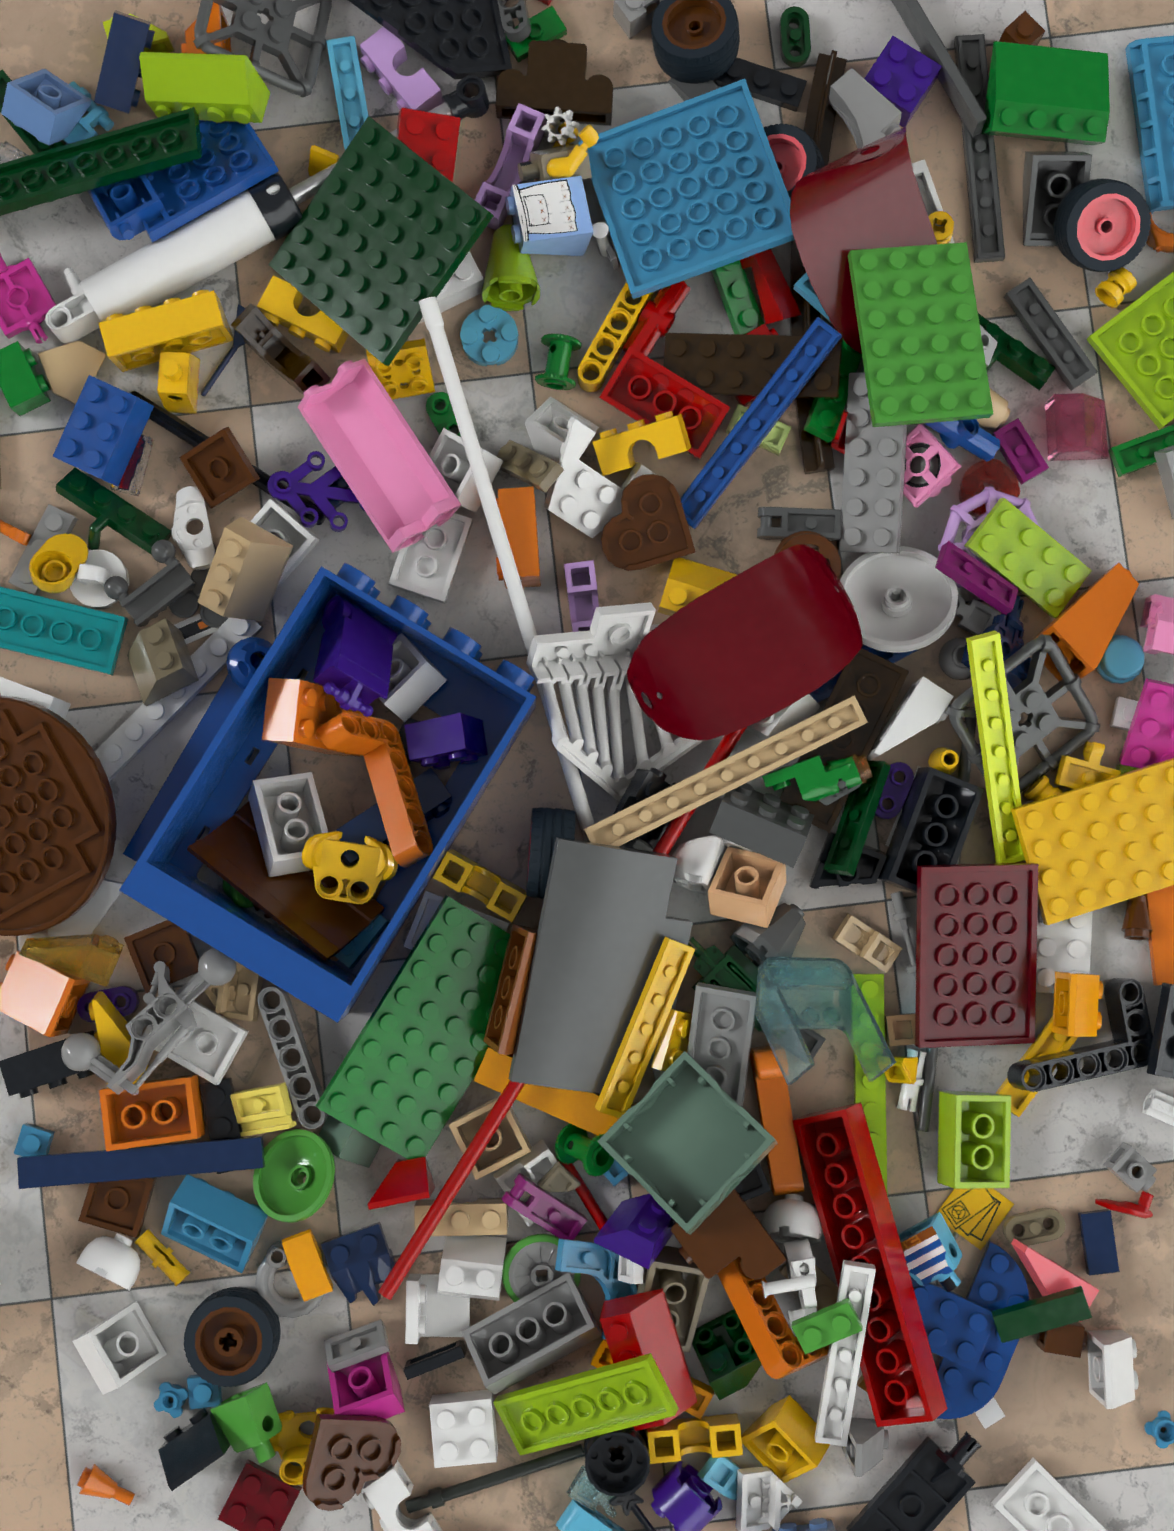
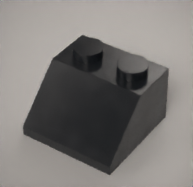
M205 1408L201 1409L189 1419L191 1424L184 1429L177 1426L163 1437L165 1442L158 1451L171 1491L222 1457L230 1447L229 1441L211 1410L207 1412Z

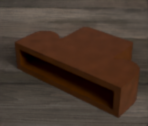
M735 1189L691 1235L686 1233L677 1222L671 1228L673 1235L682 1245L678 1249L680 1254L689 1265L694 1262L708 1279L716 1275L737 1257H741L740 1262L743 1273L748 1278L754 1280L766 1277L787 1260L784 1253Z

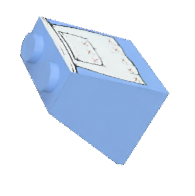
M582 176L512 185L509 196L505 198L507 214L513 216L514 225L511 226L512 239L514 244L518 243L520 253L583 256L593 235V227Z

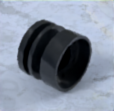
M634 1427L585 1439V1471L589 1482L598 1491L608 1496L623 1497L634 1493L645 1483L650 1472L648 1438L644 1429L635 1431Z

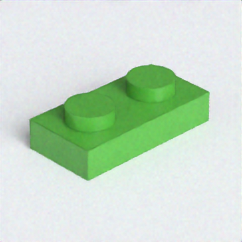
M849 1298L792 1321L791 1325L805 1355L863 1331V1325Z

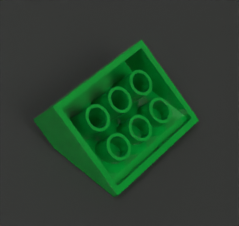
M994 41L984 111L987 119L981 134L1083 145L1105 143L1110 114L1108 53Z

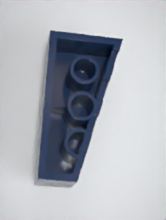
M429 768L413 779L426 823L433 817L439 818L449 811V806L452 804V796L432 768ZM377 803L335 830L343 832L340 841L366 845L364 838L365 836H370L390 846ZM347 850L342 854L341 860L346 866H354L359 861V855L353 850Z

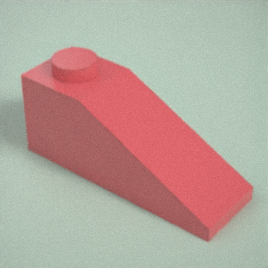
M1013 1239L1011 1244L1042 1297L1082 1286L1090 1308L1099 1292L1097 1288L1017 1239Z

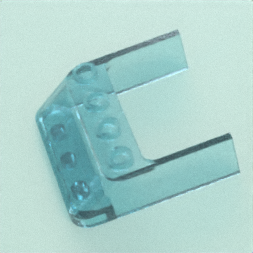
M768 957L759 965L755 1013L787 1085L793 1084L815 1065L799 1029L842 1030L847 1035L869 1082H873L896 1063L852 971L843 961L836 958Z

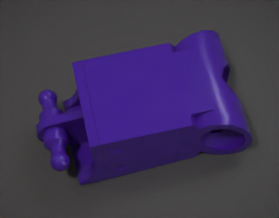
M334 596L327 603L322 616L323 628L326 631L322 635L313 681L323 686L326 694L333 695L335 701L340 703L342 709L358 710L368 717L373 714V707L369 704L379 697L387 699L393 655L392 644L396 640L398 632L341 596Z

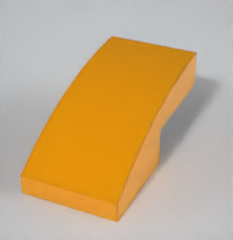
M311 1229L282 1239L287 1261L304 1302L332 1292L333 1283L324 1266L322 1252Z

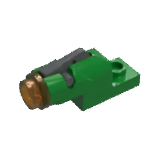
M855 754L846 759L827 761L828 765L825 766L822 764L820 755H816L764 774L762 778L766 788L772 786L774 791L791 785L789 779L795 778L803 800H819L824 805H829L859 788L860 784L867 783L866 779L873 776L865 755L857 757Z

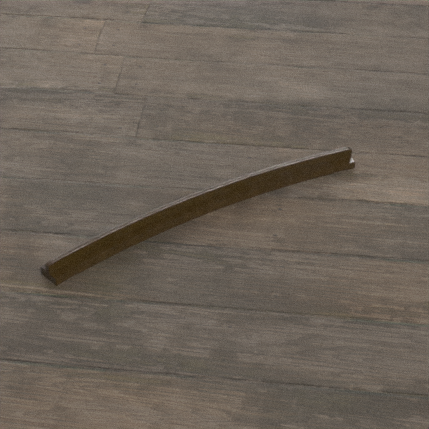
M834 50L831 51V55L822 53L818 55L803 129L816 143L824 159L825 166L829 162L836 111L828 103L830 88L832 84L844 75L847 59L836 57L837 51ZM795 240L791 241L790 291L801 315L790 318V335L803 336L817 317L821 319V315L818 310L793 289L795 283L806 273ZM795 398L805 474L834 470L835 464L831 441L828 443L803 430L814 398Z

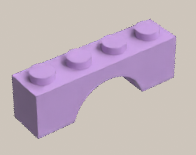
M518 103L507 127L504 145L497 164L490 177L482 182L475 201L494 215L487 227L497 230L504 224L508 215L505 198L509 196L512 185L522 184L523 182L519 178L518 163L531 161L530 152L537 151L545 131L541 130L546 125L545 114Z

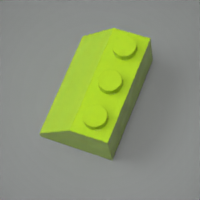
M939 1091L937 1183L954 1189L1010 1188L1011 1095L968 1091Z

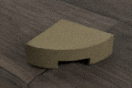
M559 1161L537 1182L540 1188L551 1193L570 1192L581 1185L580 1181Z

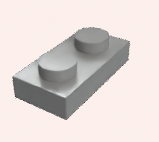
M381 1319L324 1340L327 1364L331 1372L390 1351L386 1328Z

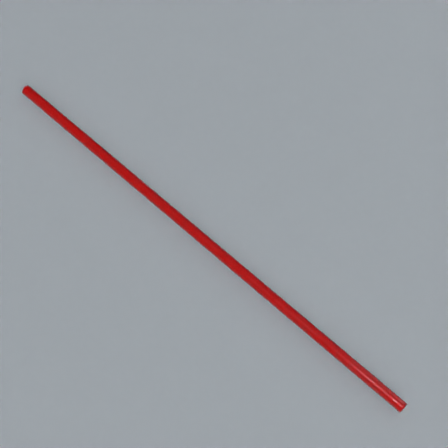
M747 727L724 735L704 769L727 759ZM697 808L671 820L652 852L669 854ZM509 1080L378 1292L383 1297L389 1300L393 1298L525 1083Z

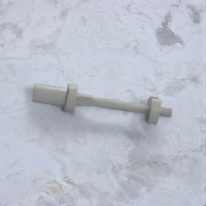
M902 891L890 894L895 911L893 919L894 921L900 920L911 961V966L906 967L907 972L914 973L916 981V956L906 919L912 916L911 912L906 909Z

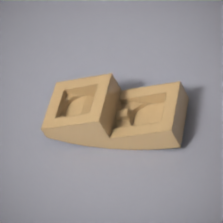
M848 913L832 937L833 940L885 973L889 971L903 949Z

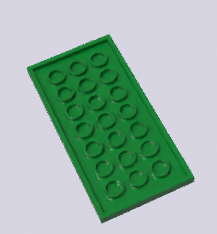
M445 895L320 1097L316 1107L408 1160L427 1156L477 1074L489 1047L484 1042V1037L510 934Z

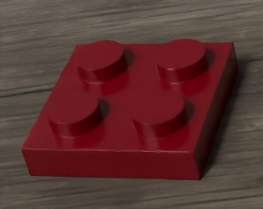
M248 1459L218 1520L239 1531H281L302 1487L283 1482L279 1475Z

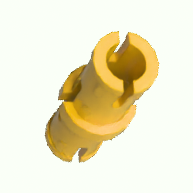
M150 1229L146 1230L134 1242L153 1261L151 1265L155 1269L159 1267L175 1286H178L191 1273L172 1254L173 1250L171 1247L166 1248Z

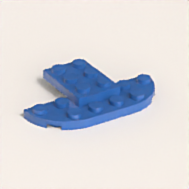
M991 1241L987 1244L966 1298L951 1291L946 1292L944 1288L933 1283L921 1286L911 1277L931 1352L942 1357L937 1367V1373L948 1409L937 1419L962 1418L983 1408L998 1391L1019 1339L1005 1343L1001 1342L991 1311L1029 1301L1028 1286L1020 1267L1004 1249Z

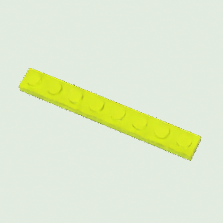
M994 630L968 637L966 642L996 863H1016L1025 860L1011 809L1022 806L1001 637L1000 633Z

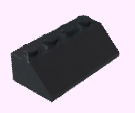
M932 767L918 768L887 849V858L878 879L917 894V866L956 865L984 789Z

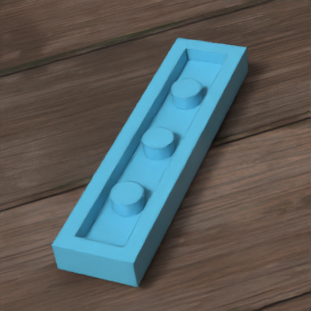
M355 36L326 40L345 150L369 116Z

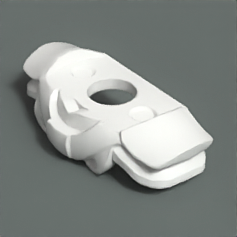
M187 486L176 494V508L171 535L173 540L177 542L182 555L184 554L188 565L194 570H205L210 568L215 555L206 501L198 487ZM190 521H202L203 530L196 535L188 533L187 525Z

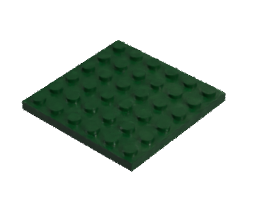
M368 116L303 212L302 219L293 227L268 265L381 363L389 366L423 318L419 301L428 297L437 298L494 215Z

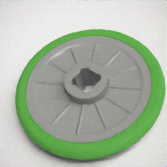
M550 1234L528 1236L517 1242L506 1255L502 1281L507 1294L514 1302L568 1273L555 1270L559 1241L557 1236ZM537 1270H547L546 1276H536ZM569 1272L577 1286H579L581 1273Z

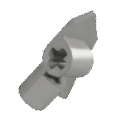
M104 879L94 896L83 908L64 922L49 928L47 933L57 948L88 939L122 893L119 889L124 882Z

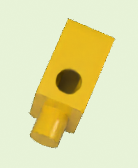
M160 352L157 391L165 409L170 413L197 414L200 359L191 353ZM174 396H178L182 399H174Z

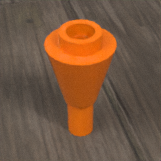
M93 1464L91 1469L85 1467L77 1482V1486L81 1487L79 1494L108 1499L113 1498L128 1506L135 1493L117 1486L118 1484L95 1464Z

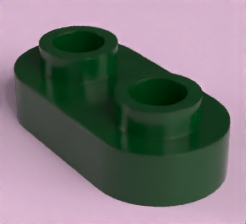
M793 6L787 8L780 18L781 57L786 65L800 67L808 61L811 52L810 24L807 12L800 7ZM795 23L798 25V28L793 29L789 24ZM798 51L800 55L793 56L790 52Z

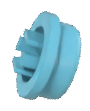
M1113 636L1096 668L1097 672L1103 679L1111 683L1123 684L1133 680L1140 674L1144 666L1145 654L1142 646L1128 636Z

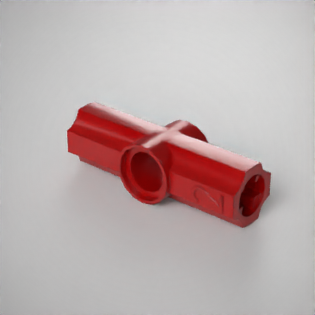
M685 281L660 289L655 299L647 303L638 319V325L623 346L624 352L631 346L645 356H649L660 337L664 338L665 333L671 328L676 318L675 314L690 293L691 288Z

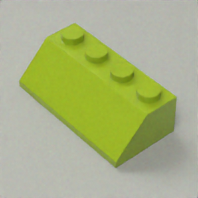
M140 53L139 59L145 101L158 118L194 107L199 115V120L216 123L223 121L239 122L242 124H248L249 122L262 123L271 92L247 55Z

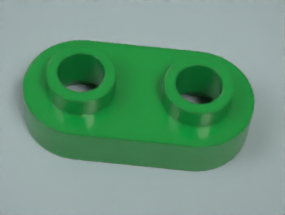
M445 392L432 394L427 399L426 411L438 434H441L443 428L447 430L453 427L458 428L449 395ZM443 402L446 406L443 410H437L435 408L436 404Z

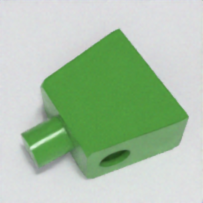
M267 1382L234 1394L210 1409L235 1452L239 1453L252 1448L259 1464L276 1455L269 1439L281 1432L282 1424Z

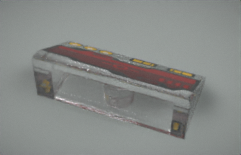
M141 434L119 485L111 484L110 490L139 497L154 442L150 436Z

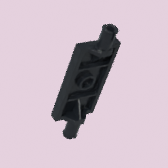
M966 1431L965 1435L949 1452L947 1450L944 1452L927 1436L847 1526L846 1530L933 1531L976 1483L963 1466L982 1447L981 1444Z

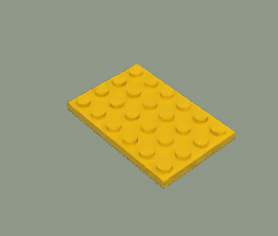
M1174 758L1011 809L1026 863L1039 864L1038 906L1043 924L1045 925L1054 924L1174 885Z

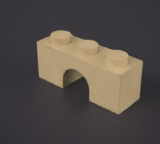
M478 1198L476 1201L463 1203L452 1202L431 1236L507 1235L508 1205L501 1198ZM435 1199L417 1200L415 1203V1231Z

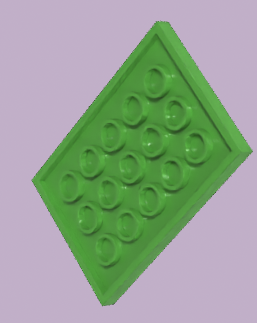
M967 242L850 250L848 261L872 427L990 418L993 415Z

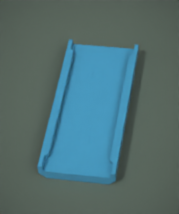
M1174 35L1137 39L1129 43L1125 48L1145 198L1151 214L1154 211L1174 209Z

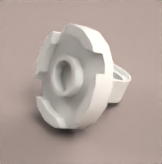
M102 549L88 551V559L85 564L79 565V570L70 586V590L73 596L85 606L94 609H107L112 607V604L118 600L111 599L106 595L104 590L105 582L110 577L120 576L127 581L129 586V572L123 562L113 553Z

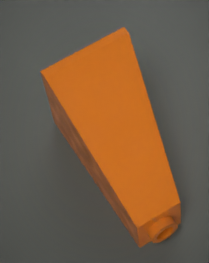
M1117 563L1033 639L1037 638L1040 634L1050 635L1059 646L1073 673L1078 674L1080 679L1098 667L1139 583L1134 579L1129 570L1120 563ZM1047 653L1044 666L1058 681H1061L1062 677Z

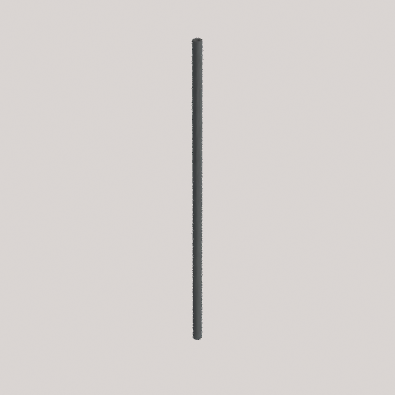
M965 717L964 723L975 738L977 718ZM962 743L958 779L969 783L971 762L967 757L968 751ZM961 853L956 865L960 864ZM939 1047L926 1048L927 1054L925 1055L923 1071L924 1083L921 1088L917 1123L918 1131L929 1132Z

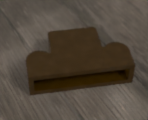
M554 39L552 41L533 40L529 43L527 75L524 76L522 72L516 69H507L498 77L495 104L497 118L512 119L517 105L520 103L551 116L554 114L555 107L561 108L562 113L571 110L573 112L572 121L579 124L611 126L613 84L608 77L601 74L593 75L586 80L587 46L585 44L567 43L561 39Z

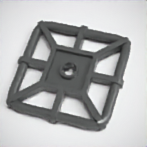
M201 0L194 28L195 40L193 42L197 49H201L206 54L236 55L214 45L230 37H235L252 45L249 60L262 80L304 98L312 93L321 53L326 49L325 35L332 0ZM213 2L233 11L230 26L212 33H206ZM320 3L314 35L293 26L297 11ZM257 13H263L267 16L269 21L266 24H263L261 22V17L258 16ZM290 39L311 48L304 78L288 51ZM262 50L278 57L289 79L260 66L259 60Z
M1040 634L1004 661L1005 677L1007 678L1006 675L1032 655L1027 678L1012 689L1006 679L1016 763L1018 765L1019 757L1033 746L1042 760L1041 763L1019 779L1020 793L1048 771L1053 772L1059 767L1061 756H1069L1085 744L1095 732H1099L1101 725L1098 723V717L1093 706L1081 687L1082 681L1079 675L1073 673L1059 646L1050 635ZM1048 653L1062 680L1047 692H1044L1039 681L1046 654ZM971 686L959 695L952 705H948L946 713L949 715L952 727L968 751L967 757L972 764H976L984 777L980 743L977 744L962 719L963 717L977 718L975 707L966 706L974 700L973 687ZM1070 691L1085 719L1058 717L1051 704ZM1021 713L1028 714L1027 720L1024 723L1018 724L1021 720ZM1057 727L1083 729L1052 754H1050L1042 740Z

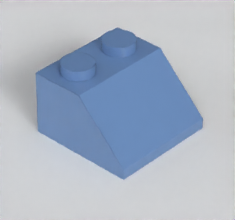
M42 69L7 83L1 114L11 120L14 125L23 128L35 136L38 141L49 146L68 137L91 105L92 100L48 70Z

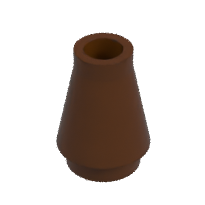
M1146 896L1128 899L1121 930L1124 932L1125 939H1150V933L1153 930Z

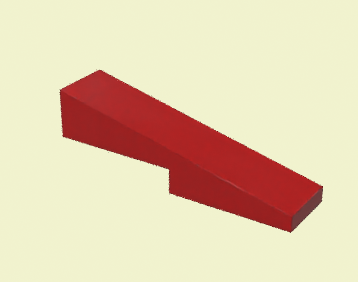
M771 249L740 260L742 269L752 268L766 325L801 315Z

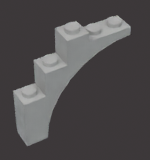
M853 68L831 85L828 103L844 120L854 137L857 149L900 129L899 124L902 112Z

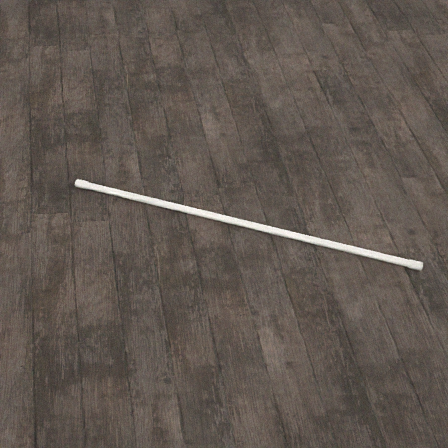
M428 297L419 301L426 328L431 336L528 655L532 638L537 635L446 337L444 321L437 298ZM540 683L537 684V688L552 733L551 724ZM562 718L564 730H565V732H566V734H567L566 727H565V724H564V721H563V718ZM557 750L584 841L589 842L583 829L595 823L578 767ZM655 1047L654 1052H653V1054H652V1056H651V1059H650V1063H651V1064H652V1061H653V1057H654V1054H655L656 1047ZM652 1068L655 1080L665 1072Z

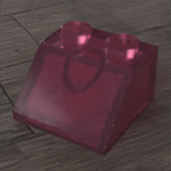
M1084 393L1053 394L1045 403L1048 461L1107 459L1108 448L1104 400Z

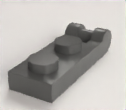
M788 507L758 508V518L761 519L760 528H757V538L784 539L795 532L813 531L823 535L829 541L840 540L841 510ZM780 518L781 528L772 527V519Z

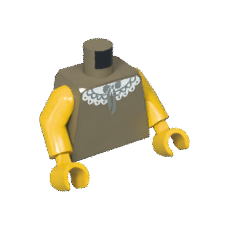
M563 122L558 127L557 131L559 134H561V129L566 127V122ZM587 125L580 132H578L577 128H574L573 133L577 138L579 136L583 141L581 145L569 144L576 140L569 137L565 146L560 145L559 141L556 140L552 148L530 152L531 161L518 163L520 180L533 179L534 182L575 176H582V179L592 178L588 148L597 143L599 139L598 133L591 125Z

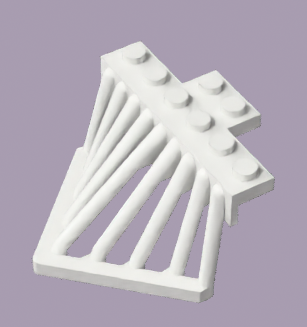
M651 602L596 607L591 627L588 631L535 635L532 638L526 661L536 684L541 683L553 733L551 741L554 747L616 800H621L637 769L650 770L651 768H656L662 771L704 741L681 737L672 741L671 734L656 725L661 750L650 759L648 757L642 709L628 682L627 670L640 642L648 633L660 625H651L656 612ZM624 677L637 759L635 769L626 776L624 773L619 694ZM606 680H607V694H608V710H609V726H610V743H611V759H612V764H611V761H610L608 732H607V721H606V711H605V701H604V691H603V690H604V687H605ZM573 681L575 685L581 731L571 690V684ZM590 681H591V691H592V701H593V711H594V722H595V732H596L597 750H596V745H595L593 724H592L590 704H589L588 691H587V687H588ZM556 682H558L569 738L564 730L553 686ZM658 692L657 697L662 699L661 694Z

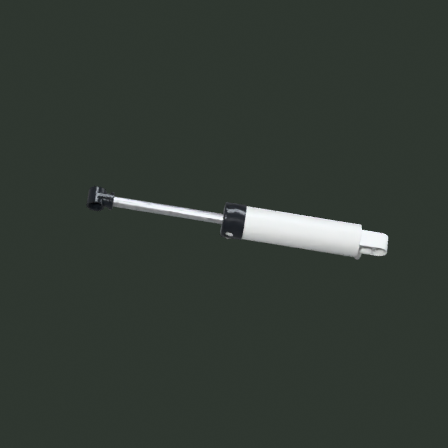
M477 76L462 78L458 82L456 90L442 96L443 103L428 112L460 117L461 120L465 117H482L489 109V100L483 80ZM397 129L394 130V131H392V132H390V133L393 134L395 137H396ZM337 162L289 189L281 175L277 172L83 281H80L72 268H66L64 274L72 289L73 296L52 307L47 312L45 317L46 324L61 342H75L98 329V323L106 321L108 316L135 313V309L142 306H152L153 308L270 242L283 238L302 219L303 215L298 204L316 195Z

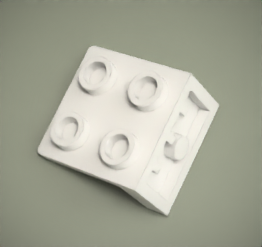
M409 1274L406 1280L405 1344H418L420 1337H463L462 1331L470 1327V1297L439 1294L437 1291L439 1274Z

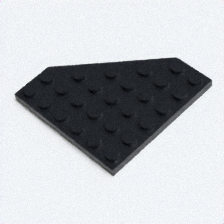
M348 0L455 80L466 76H499L503 71L512 69L498 0Z

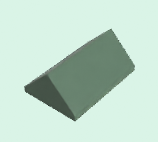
M330 1115L319 1133V1136L324 1139L336 1157L367 1168L370 1167L381 1146L380 1143Z

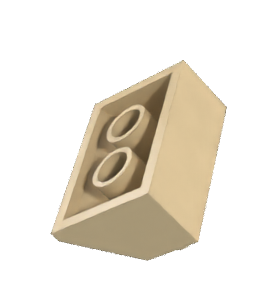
M243 517L238 518L224 527L197 602L222 617L263 621L293 545Z

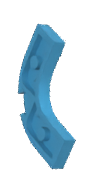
M559 1238L555 1270L593 1276L603 1289L605 1301L637 1294L636 1284L618 1281V1254L593 1242ZM602 1329V1337H601V1338L606 1339V1338H605V1335H604V1332H603V1329Z

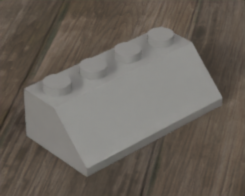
M569 1272L462 1331L484 1386L494 1395L602 1336V1332L589 1305Z

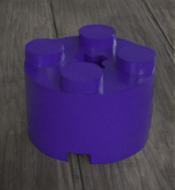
M678 1461L652 1488L654 1501L651 1503V1506L661 1518L667 1517L674 1525L675 1531H701L722 1510V1502L719 1496L714 1500L710 1493L714 1488L701 1480L697 1475L699 1471L690 1464L682 1467L683 1461Z

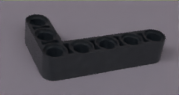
M1113 978L1105 985L1104 996L1113 1040L1013 1063L1007 1072L1009 1083L1017 1089L1037 1092L1148 1066L1153 1035L1144 989L1141 983L1135 979ZM1123 987H1125V989H1126V994H1125V997H1124V998H1123V995H1122V989H1123ZM1129 1017H1131L1130 1027L1128 1026ZM1135 1047H1137V1054H1136V1056H1134V1048H1135ZM1110 1052L1111 1059L1107 1063V1054ZM1083 1058L1084 1065L1083 1068L1080 1070L1079 1063L1080 1060ZM1056 1064L1057 1072L1053 1077L1052 1068ZM1028 1070L1029 1080L1027 1081V1083H1025L1024 1075L1025 1072Z

